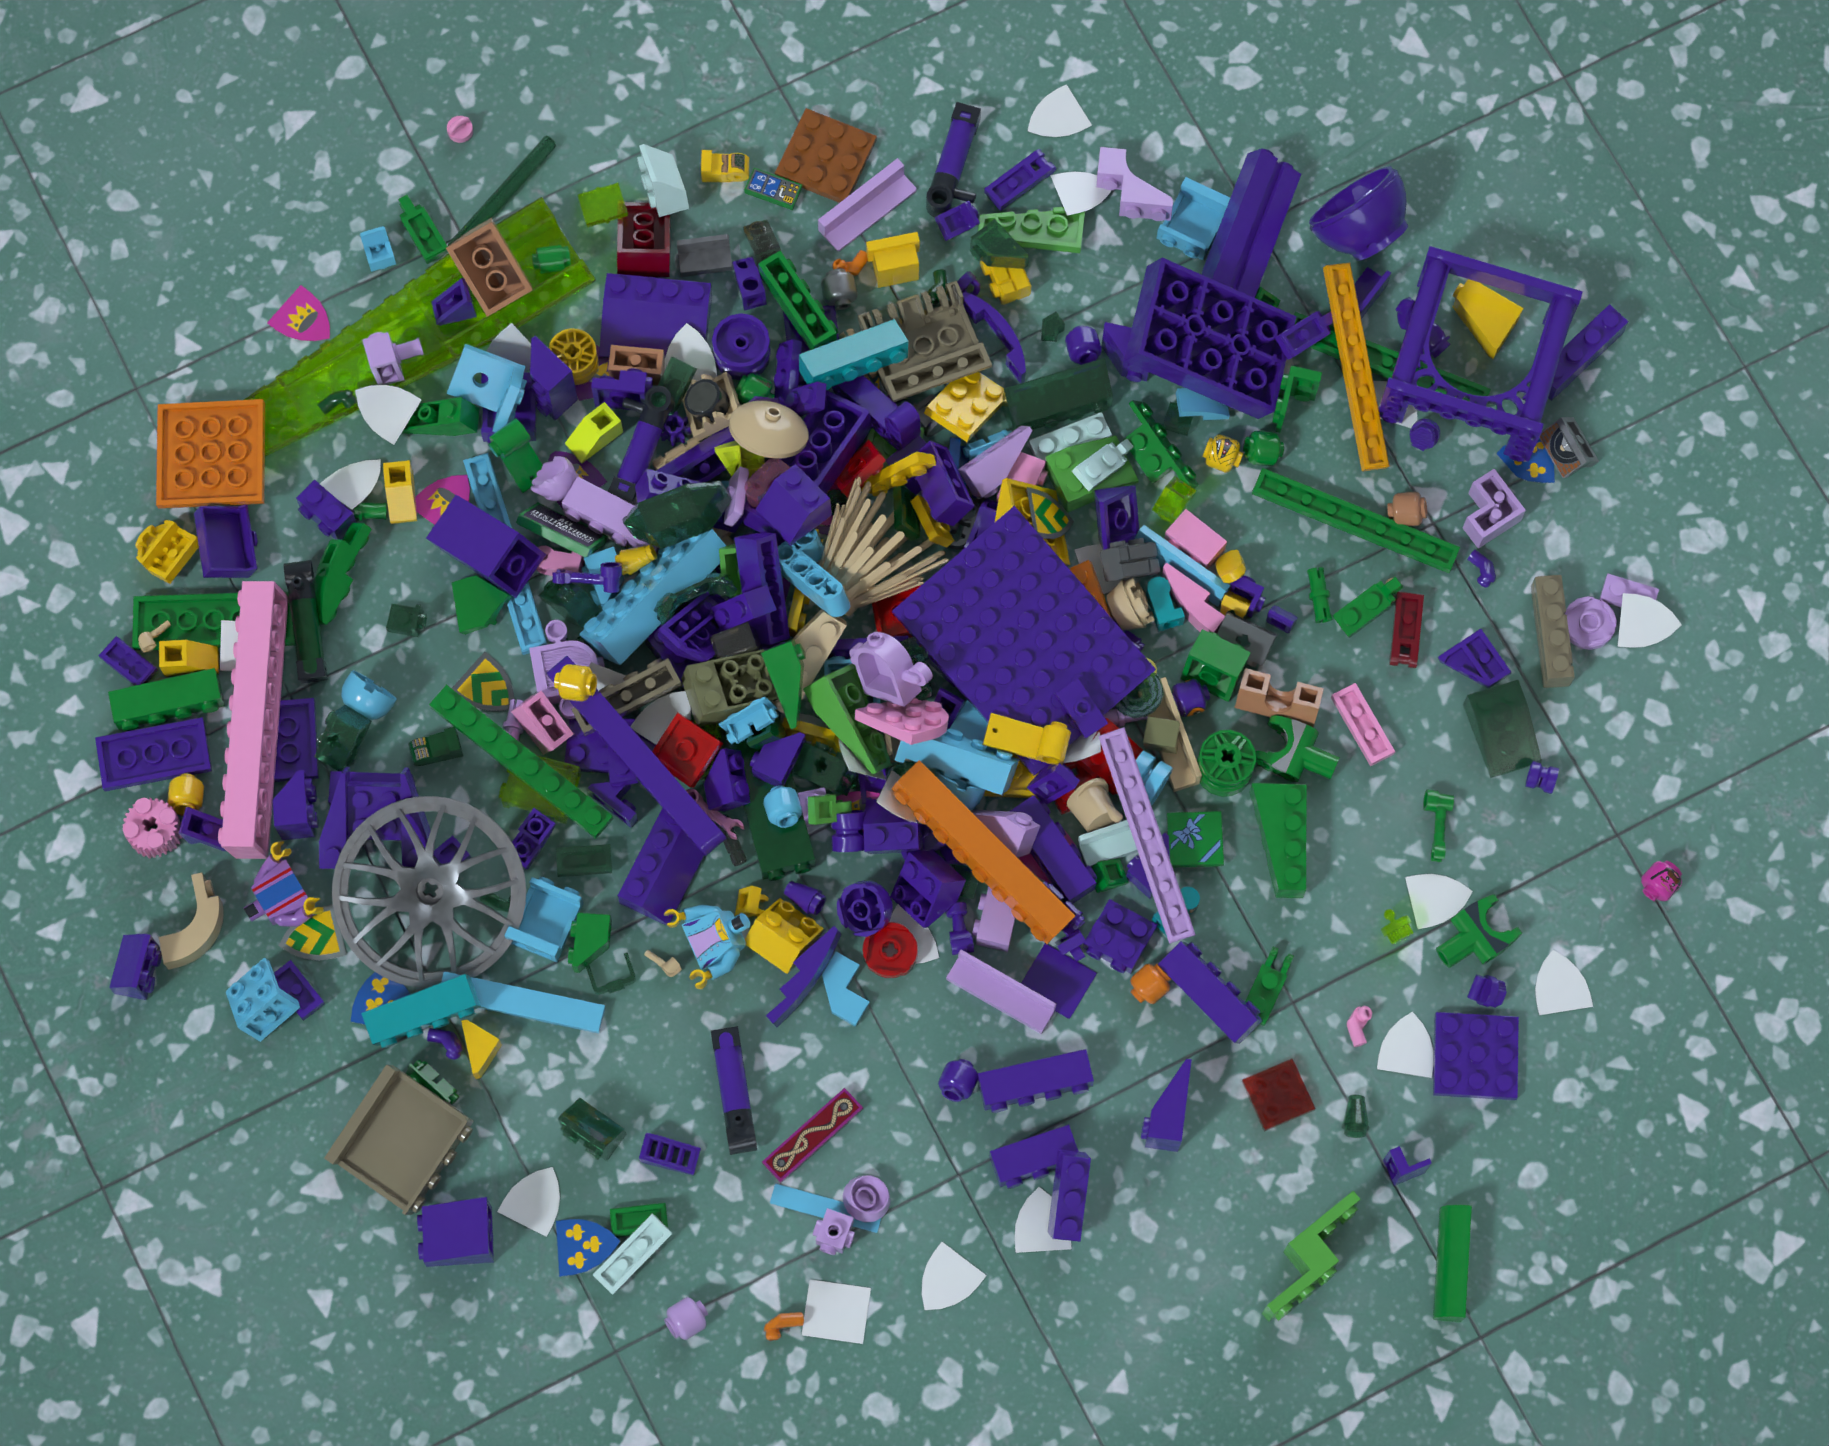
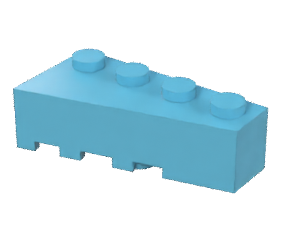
M948 729L946 733L938 738L913 745L901 741L895 757V761L904 763L905 758L915 762L920 760L929 769L942 770L944 777L950 779H962L964 777L967 778V784L999 795H1003L1009 790L1019 759L1012 757L1013 754L999 749L995 750L982 745V740H970L963 737V733L955 729Z

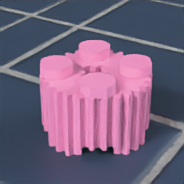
M152 798L137 800L133 804V808L128 809L130 812L125 814L127 818L123 819L125 822L123 824V832L132 848L138 854H141L143 857L147 856L149 859L152 856L156 858V855L162 857V853L167 855L168 850L171 852L173 848L177 849L176 844H180L179 839H182V836L179 834L181 822L174 809L163 800L159 802L158 798H155V800ZM157 825V828H156V829H151V830L149 831V828H150L151 826Z

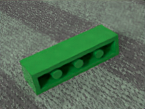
M215 668L108 692L113 721L118 730L122 729L123 731H132L137 729L138 725L147 723L150 725L162 724L165 722V719L174 717L185 719L191 717L192 713L196 712L212 713L217 711L219 707L225 706L220 678Z

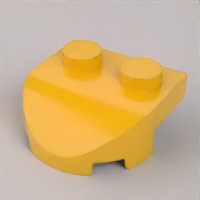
M164 520V524L156 527L153 525L148 526L140 534L135 544L138 549L137 560L149 573L171 584L199 548L197 536L181 529L175 522L170 520Z

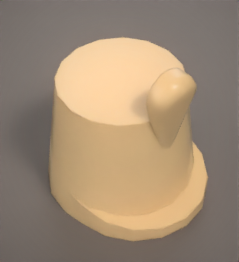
M1102 778L1085 782L1071 794L1067 801V807L1088 833L1119 823L1123 818V815L1115 809L1108 795V784Z

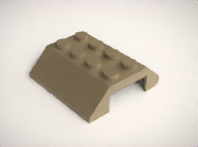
M957 281L945 284L949 301L943 286L936 287L940 307L933 309L932 300L927 291L921 293L924 310L918 294L896 302L900 318L894 304L887 305L890 319L896 320L909 341L907 359L900 363H893L880 368L877 371L884 390L893 402L992 367L983 342H978L965 311L963 294ZM878 309L872 310L875 326L882 324L881 312ZM869 312L858 315L861 331L874 327Z

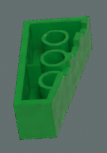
M1252 783L1249 793L1253 802L1256 821L1259 825L1261 841L1267 857V865L1275 897L1303 899L1306 892L1307 785Z

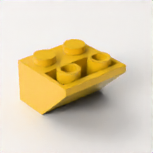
M779 898L755 919L745 938L746 946L788 974L796 967L793 962L815 943L824 928L818 925L812 918L805 916L795 909L791 903Z

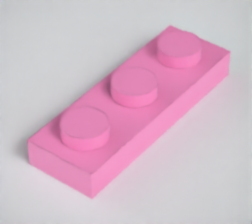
M1356 683L1332 694V701L1370 767L1394 755L1395 750Z

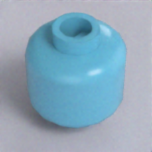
M775 786L764 797L763 804L767 817L774 825L781 828L793 826L802 815V806L798 794L790 787Z

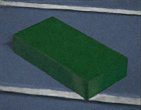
M901 485L893 489L894 529L898 532H903L906 538L914 541L920 537V520L910 501L917 495Z

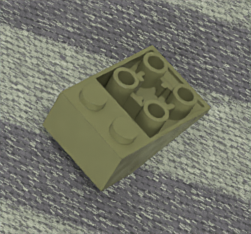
M764 649L686 667L681 679L695 723L698 726L702 727L720 723L731 714L741 711L754 700L761 699L764 696L771 702L779 700L761 655Z

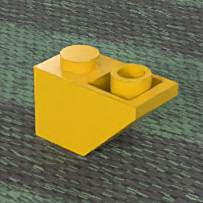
M410 460L383 463L390 523L417 521L414 475Z
M190 640L159 641V667L165 677L181 676L215 668L219 674L218 646Z

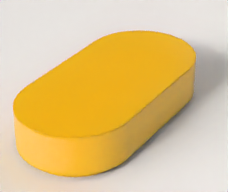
M1238 550L1224 553L1215 562L1218 575L1223 583L1234 582L1245 574L1244 560Z

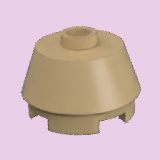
M1134 577L1126 581L1122 579L1106 595L1112 619L1117 621L1122 630L1146 628V624L1155 621L1153 612L1148 613L1147 611L1149 609L1148 599L1139 582L1135 583Z

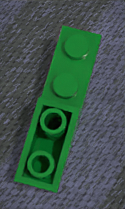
M352 523L342 540L331 539L322 555L315 576V594L319 624L327 625L335 618L338 605L350 592V585L353 579L346 575V572L350 571L354 566L355 557L359 550L367 544L369 540L368 535L372 530L365 523Z

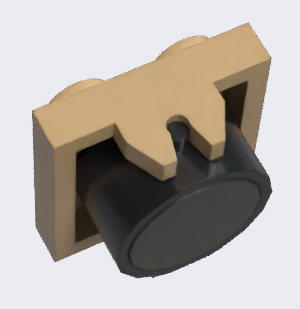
M727 372L715 378L703 374L701 375L702 380H691V386L688 391L681 394L693 437L697 441L728 427L733 411L740 406L732 378Z

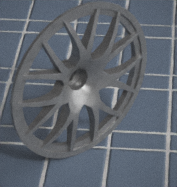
M419 796L391 803L376 811L361 823L349 837L335 866L332 883L333 909L343 938L350 949L365 965L382 977L396 983L411 987L429 988L441 983L444 971L475 977L491 967L505 953L513 941L506 939L504 936L508 927L519 929L523 919L526 904L525 874L518 852L508 835L493 819L479 809L446 797ZM426 811L438 812L426 847L424 848L405 815ZM443 813L455 815L469 821L470 824L466 835L453 859L448 863L439 865L433 854L434 843ZM399 817L415 847L418 856L416 866L404 867L388 851L375 831L384 824ZM474 826H477L488 835L498 848L461 862ZM372 836L376 846L391 868L353 862L362 845ZM502 854L508 869L509 881L474 889H465L457 883L459 874L464 870ZM351 869L394 879L401 889L394 896L383 898L348 896ZM429 882L431 885L436 884L438 886L435 890V896H432L430 893H424L426 889L425 883ZM511 886V901L507 918L475 899ZM349 902L386 908L359 932L353 920ZM466 905L475 908L502 922L504 926L496 939L488 947L458 923L454 918V907ZM396 911L409 912V926L383 957L364 940L363 936L386 917ZM431 921L442 927L450 958L451 969L423 971L422 937L424 928ZM453 931L471 944L484 950V952L473 960L456 967ZM413 934L417 971L398 966L387 960Z

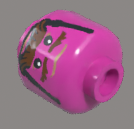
M1657 861L1641 877V883L1644 887L1642 891L1652 901L1656 899L1668 901L1682 886V873L1670 861Z

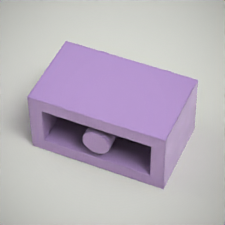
M988 886L987 894L982 893L978 909L983 910L981 920L975 919L972 935L977 936L976 945L1008 952L1016 918L1011 913L1012 909L1005 902L998 901L993 896L992 889Z

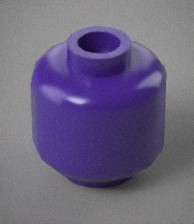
M1077 326L1065 338L1070 360L1083 366L1090 365L1101 355V343L1097 331L1092 327Z
M959 1059L958 1061L948 1062L938 1081L942 1095L954 1102L968 1099L978 1082V1072L968 1060Z

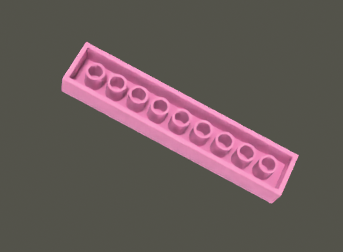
M242 581V590L238 592L240 616L236 617L235 622L238 642H235L233 647L236 667L231 672L234 692L229 698V708L232 711L231 721L227 724V735L230 741L229 748L225 750V762L228 765L227 774H224L222 782L225 791V801H222L220 806L223 827L218 832L219 844L236 859H267L269 854L289 598L274 581Z

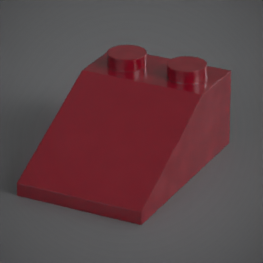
M618 202L617 274L655 278L670 277V214L659 217L656 207L651 208L650 203Z

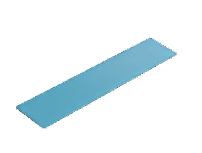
M775 1184L770 1204L824 1218L827 1208L852 1217L841 1201L780 1184ZM854 1218L853 1227L877 1233L881 1218L875 1222H862Z

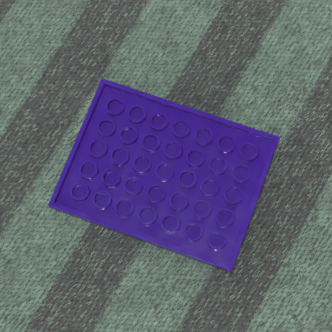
M1015 506L891 611L987 723L991 713L1042 728L1046 725H1051V722H1060L1067 725V729L1071 731L1068 746L1082 734L1056 697V692L1079 678L1102 715H1105L1156 670ZM1015 754L1033 776L1048 764Z

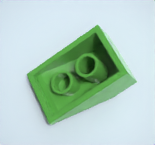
M1117 436L1069 446L1045 457V470L1048 471L1050 481L1067 513L1094 502V490L1130 486L1139 482L1126 455L1124 456L1127 459L1125 464L1090 491L1072 473L1076 466L1106 444L1109 445L1112 442L1115 446H1118L1120 442Z

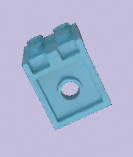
M465 344L447 394L457 398L463 397L473 404L497 412L492 432H497L515 417L517 405H520L527 380L523 379L525 366ZM479 372L487 375L488 381L480 384L475 381L474 375Z

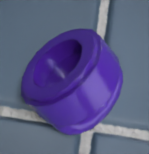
M967 271L957 281L962 293L967 292L965 290L972 284L974 290L970 294L975 296L979 294L980 283L971 271Z

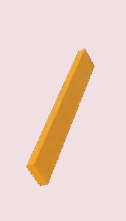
M1351 264L1326 265L1323 267L1361 469L1362 472L1386 469L1390 466Z

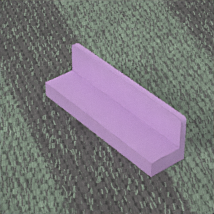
M898 158L818 219V231L837 251H841L916 192V187L904 175V165Z
M963 950L959 951L958 959L946 977L947 981L1040 1034L1043 1033L1056 1009V1003Z

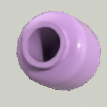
M686 1297L667 1309V1318L664 1321L675 1338L680 1337L687 1340L706 1327L705 1316L708 1315V1312L700 1300L695 1303L691 1298Z

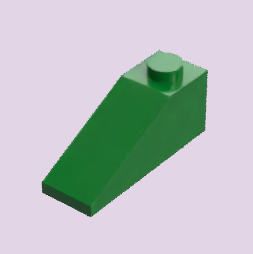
M793 639L761 653L791 729L799 725L804 674L803 659H806L802 645L800 643L796 645Z

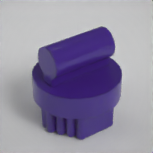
M1430 419L1417 420L1410 429L1411 445L1422 451L1434 447L1440 438L1439 426Z
M1476 974L1467 997L1476 1001L1479 1005L1496 1008L1503 1004L1507 994L1506 983L1490 975L1481 976Z

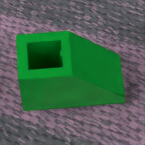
M577 913V921H572L571 937H575L574 948L569 947L568 964H572L575 973H580L610 948L612 928L610 915Z

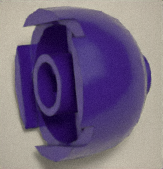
M859 881L845 887L841 897L837 900V915L841 924L855 932L853 934L856 936L868 937L881 931L890 922L893 913V904L889 893L883 886L873 881Z

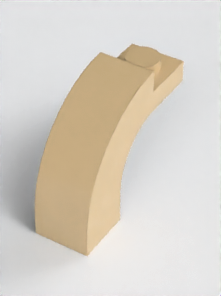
M203 873L191 875L197 901V911L193 921L180 932L158 937L163 963L168 970L187 965L199 959L211 948L220 933L223 923V902L219 896L210 897L214 896L211 880H207Z

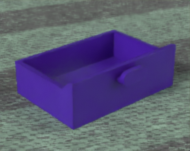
M248 505L200 506L194 512L203 578H249L257 570L254 546H257L258 541L256 531H251Z

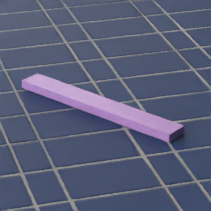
M1123 727L1100 735L1098 737L1169 944L1195 936L1196 934L1125 728Z

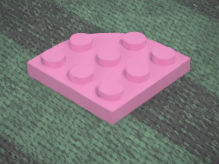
M920 694L913 698L905 707L887 701L879 704L870 703L867 704V707L855 710V720L910 745L942 736L947 731L949 719L948 713L942 708L940 703L925 700Z

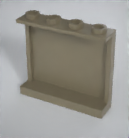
M386 1065L324 1159L333 1165L338 1164L403 1210L402 1213L404 1215H412L413 1212L418 1213L425 1204L426 1199L423 1197L429 1188L433 1190L441 1180L442 1176L439 1173L445 1165L449 1166L457 1155L455 1149L459 1143H464L473 1131L471 1125L474 1121L394 1065Z

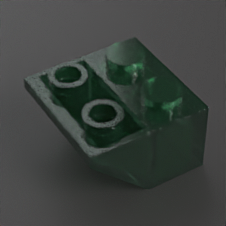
M581 1098L577 1099L558 1118L561 1126L560 1130L563 1132L562 1135L573 1144H576L578 1141L582 1143L583 1147L586 1148L585 1152L596 1160H599L601 1157L607 1161L627 1135L623 1127Z

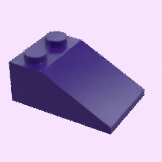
M1192 1059L1184 1061L1152 1108L1150 1116L1144 1117L1141 1139H1146L1145 1148L1178 1152L1182 1142Z

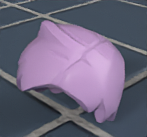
M554 456L553 461L545 462L542 469L537 472V477L532 481L533 486H531V490L547 500L561 501L565 498L577 476L579 477V474L575 472L574 466L567 458Z

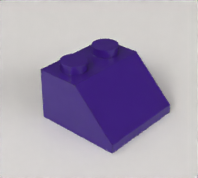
M1105 322L1101 347L1119 374L1132 382H1147L1149 372L1124 362L1132 328Z
M796 464L773 481L756 508V512L790 546L832 516L830 498Z
M877 799L866 800V812L863 822L864 852L868 854H885L923 850L922 824L918 823V820L916 823L896 816L876 802Z

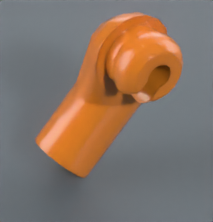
M803 1313L778 1314L764 1326L766 1339L769 1341L780 1339V1329L803 1326Z

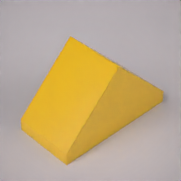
M462 1020L472 1073L475 1079H479L485 1073L502 1044L500 1039L469 1020Z

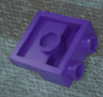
M630 368L627 371L620 370L619 380H615L611 376L592 378L591 388L595 407L605 402L612 409L630 410L622 405L625 397L646 403L645 396L648 390L653 387V377H647V372H643L640 369Z
M1109 899L1089 932L1083 948L1086 949V954L1096 960L1102 958L1110 962V967L1120 973H1125L1126 971L1131 974L1155 932L1157 924Z

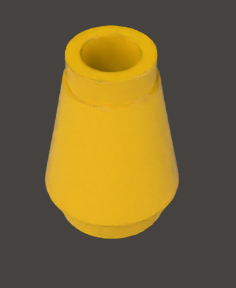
M651 544L620 550V554L615 555V562L622 564V575H632L657 559L656 551Z

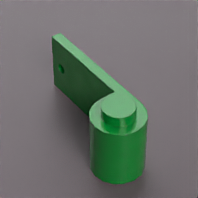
M515 418L489 437L491 443L488 446L496 457L500 456L518 488L524 493L533 486L532 481L537 477V472L542 469L543 465L529 443L531 438L528 432Z

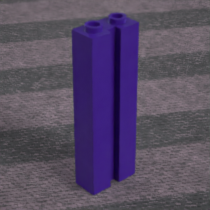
M1263 148L1247 153L1201 275L1253 298L1256 296L1301 177V173L1293 169L1291 164L1287 162L1278 163V158L1270 150Z

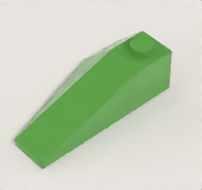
M854 664L830 673L803 688L808 702L812 705L815 713L872 774L891 766L883 735L877 732L875 728L855 720V710L867 707V704H869L867 696L869 695L864 693Z

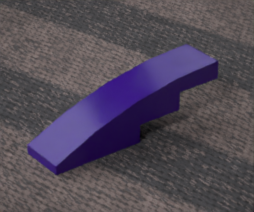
M835 926L793 962L800 971L780 988L786 998L766 1015L776 1027L800 1005L815 986L829 963L842 935Z

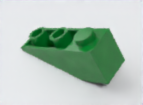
M463 397L419 403L402 433L445 436L477 433L479 407Z

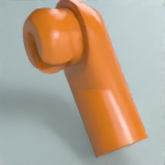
M860 250L850 262L837 259L833 262L832 268L833 270L845 269L846 272L856 276L868 262L867 253Z

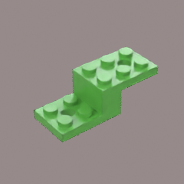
M1354 1191L1286 1246L1283 1253L1301 1273L1302 1277L1265 1307L1262 1314L1268 1322L1274 1318L1278 1321L1281 1320L1294 1307L1292 1304L1294 1301L1297 1300L1299 1303H1302L1316 1289L1314 1287L1315 1284L1324 1285L1337 1272L1335 1267L1339 1260L1323 1241L1337 1228L1336 1223L1340 1221L1342 1225L1345 1224L1358 1211L1356 1206L1361 1199Z

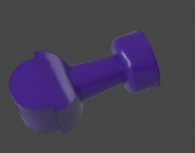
M956 902L946 911V916L952 918L953 931L949 932L952 955H958L960 950L967 953L974 952L973 937L966 930L963 918L968 913L965 902Z

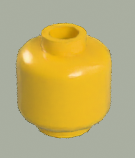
M567 664L561 669L560 673H556L554 687L558 689L562 699L586 701L595 694L597 677L588 666Z
M182 774L173 778L169 783L167 803L174 809L176 814L184 816L186 807L199 810L203 804V783L192 774Z

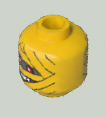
M1218 434L1214 438H1209L1202 457L1206 458L1207 466L1228 473L1233 466L1239 467L1244 453L1239 451V441Z

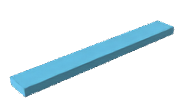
M489 453L463 460L477 507L511 527ZM527 582L517 598L512 596L507 603L522 655L529 654V648L548 645L529 582Z

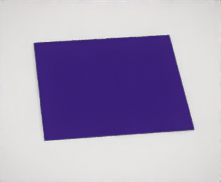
M1045 943L1021 984L1056 1003L1055 1011L1070 1019L1097 973L1067 955H1062L1060 951Z

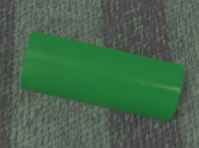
M1446 1205L1439 1208L1433 1320L1462 1322L1466 1318L1472 1205Z

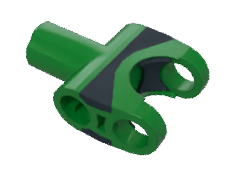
M1495 894L1472 903L1450 920L1459 933L1436 947L1439 958L1448 968H1451L1473 952L1482 965H1485L1502 954L1522 935L1519 927L1511 931L1497 932L1488 926L1486 914L1499 901Z

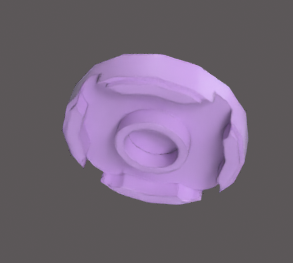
M1587 596L1576 599L1566 609L1565 615H1567L1569 637L1572 644L1581 649L1593 650L1601 648L1610 641L1615 632L1617 620L1614 611L1608 603Z

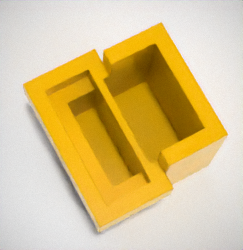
M918 232L866 242L868 262L872 261L878 288L919 280L917 252H920V240Z

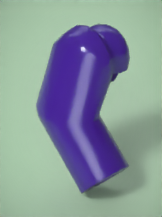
M1475 549L1467 560L1479 568L1481 575L1477 578V582L1487 588L1496 579L1494 564Z
M429 1028L428 1042L443 1044L447 1050L446 1056L449 1059L455 1060L460 1058L463 1044L454 1032Z

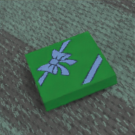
M1221 811L1172 812L1166 814L1172 868L1224 866Z

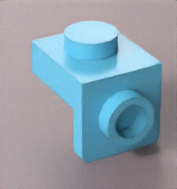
M384 226L360 233L371 272L396 265Z

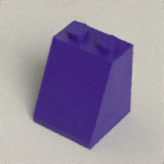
M487 1197L422 1206V1215H417L418 1232L423 1231V1242L418 1243L419 1260L423 1259L426 1267L494 1263L492 1206Z

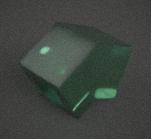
M1057 312L1042 320L1041 341L1057 342L1058 334L1065 330V323Z

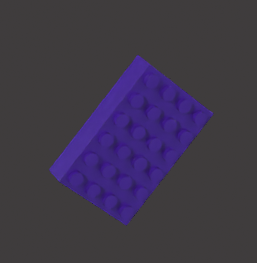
M1162 257L1146 268L1124 362L1260 419L1275 412L1287 360L1275 337L1295 325L1296 316Z

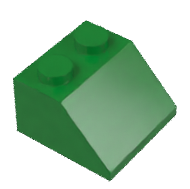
M1202 629L1188 654L1180 679L1184 681L1197 679L1201 686H1207L1210 694L1229 702L1251 652L1245 650L1239 644H1232L1222 639L1214 632H1207Z

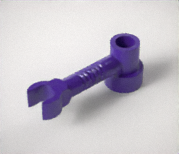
M618 562L600 564L601 574L557 569V572H552L553 583L603 585L604 592L616 593L620 591L619 577L622 576V564Z

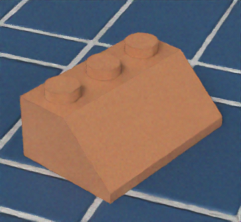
M492 218L471 229L446 247L487 317L533 290L530 281Z

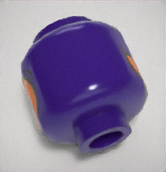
M1190 679L1175 684L1172 687L1171 693L1181 717L1192 716L1206 710V701L1210 700V694L1206 685L1201 686L1197 679Z

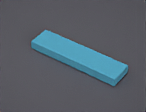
M1143 525L1139 529L1135 539L1144 538V543H1156V558L1159 561L1160 567L1163 568L1168 563L1210 593L1209 601L1217 607L1221 604L1230 588L1228 583H1223L1218 576L1147 526Z

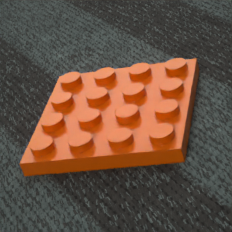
M263 399L158 404L156 506L158 509L264 504L265 402Z

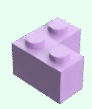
M1495 469L1472 483L1468 494L1480 509L1466 518L1463 529L1479 549L1522 520L1526 511Z

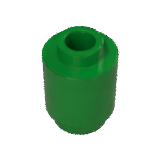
M560 244L536 248V253L532 254L534 270L539 269L540 274L565 271V268L571 267L568 246L561 247Z

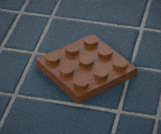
M806 108L775 171V175L802 184L803 189L840 203L852 194L877 141V136Z

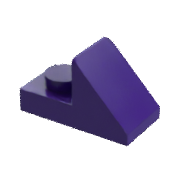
M1060 763L1057 765L1047 764L1028 784L1027 788L1047 805L1075 789L1080 780L1074 776L1073 771L1064 763L1062 765Z
M610 782L591 784L588 787L589 796L630 828L638 821L637 813L635 812L636 807L626 799L621 801L631 788L630 784L612 787Z
M186 807L179 834L190 844L202 843L221 851H226L218 841V832L223 827V820Z

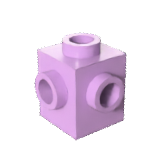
M827 1208L823 1221L817 1220L812 1234L816 1236V1245L820 1246L819 1250L835 1255L836 1252L843 1254L845 1247L850 1248L855 1232L851 1231L854 1218ZM833 1231L838 1233L836 1236L830 1235Z

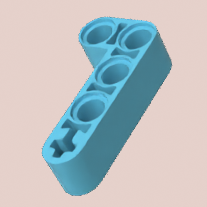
M816 529L807 533L791 546L786 541L779 545L778 553L781 574L785 579L830 616L839 617L849 611L850 602L842 584L817 564L822 559L824 546Z

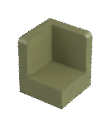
M1148 716L1143 741L1145 749L1177 754L1180 722Z

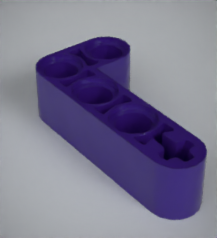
M862 375L852 381L832 386L836 395L870 410L872 428L895 449L902 450L921 434L920 416L917 410L908 402H904L898 407L865 376Z

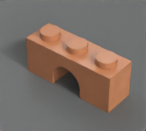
M1247 668L1244 669L1235 704L1236 709L1268 717L1274 715L1283 716L1314 727L1324 688L1297 682L1294 690L1283 692L1271 686L1270 674Z

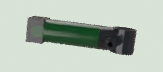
M312 561L285 563L284 576L290 603L298 680L301 684L328 680Z

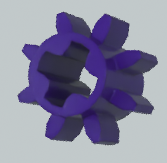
M677 411L674 415L668 416L662 431L663 433L661 434V440L665 441L667 439L671 442V446L680 441L685 444V434H691V428L686 426L689 423L688 417L682 419L678 416Z

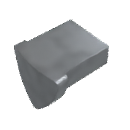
M933 394L913 406L920 416V425L925 428L924 434L927 437L933 436L945 428L924 414L926 407L935 398Z

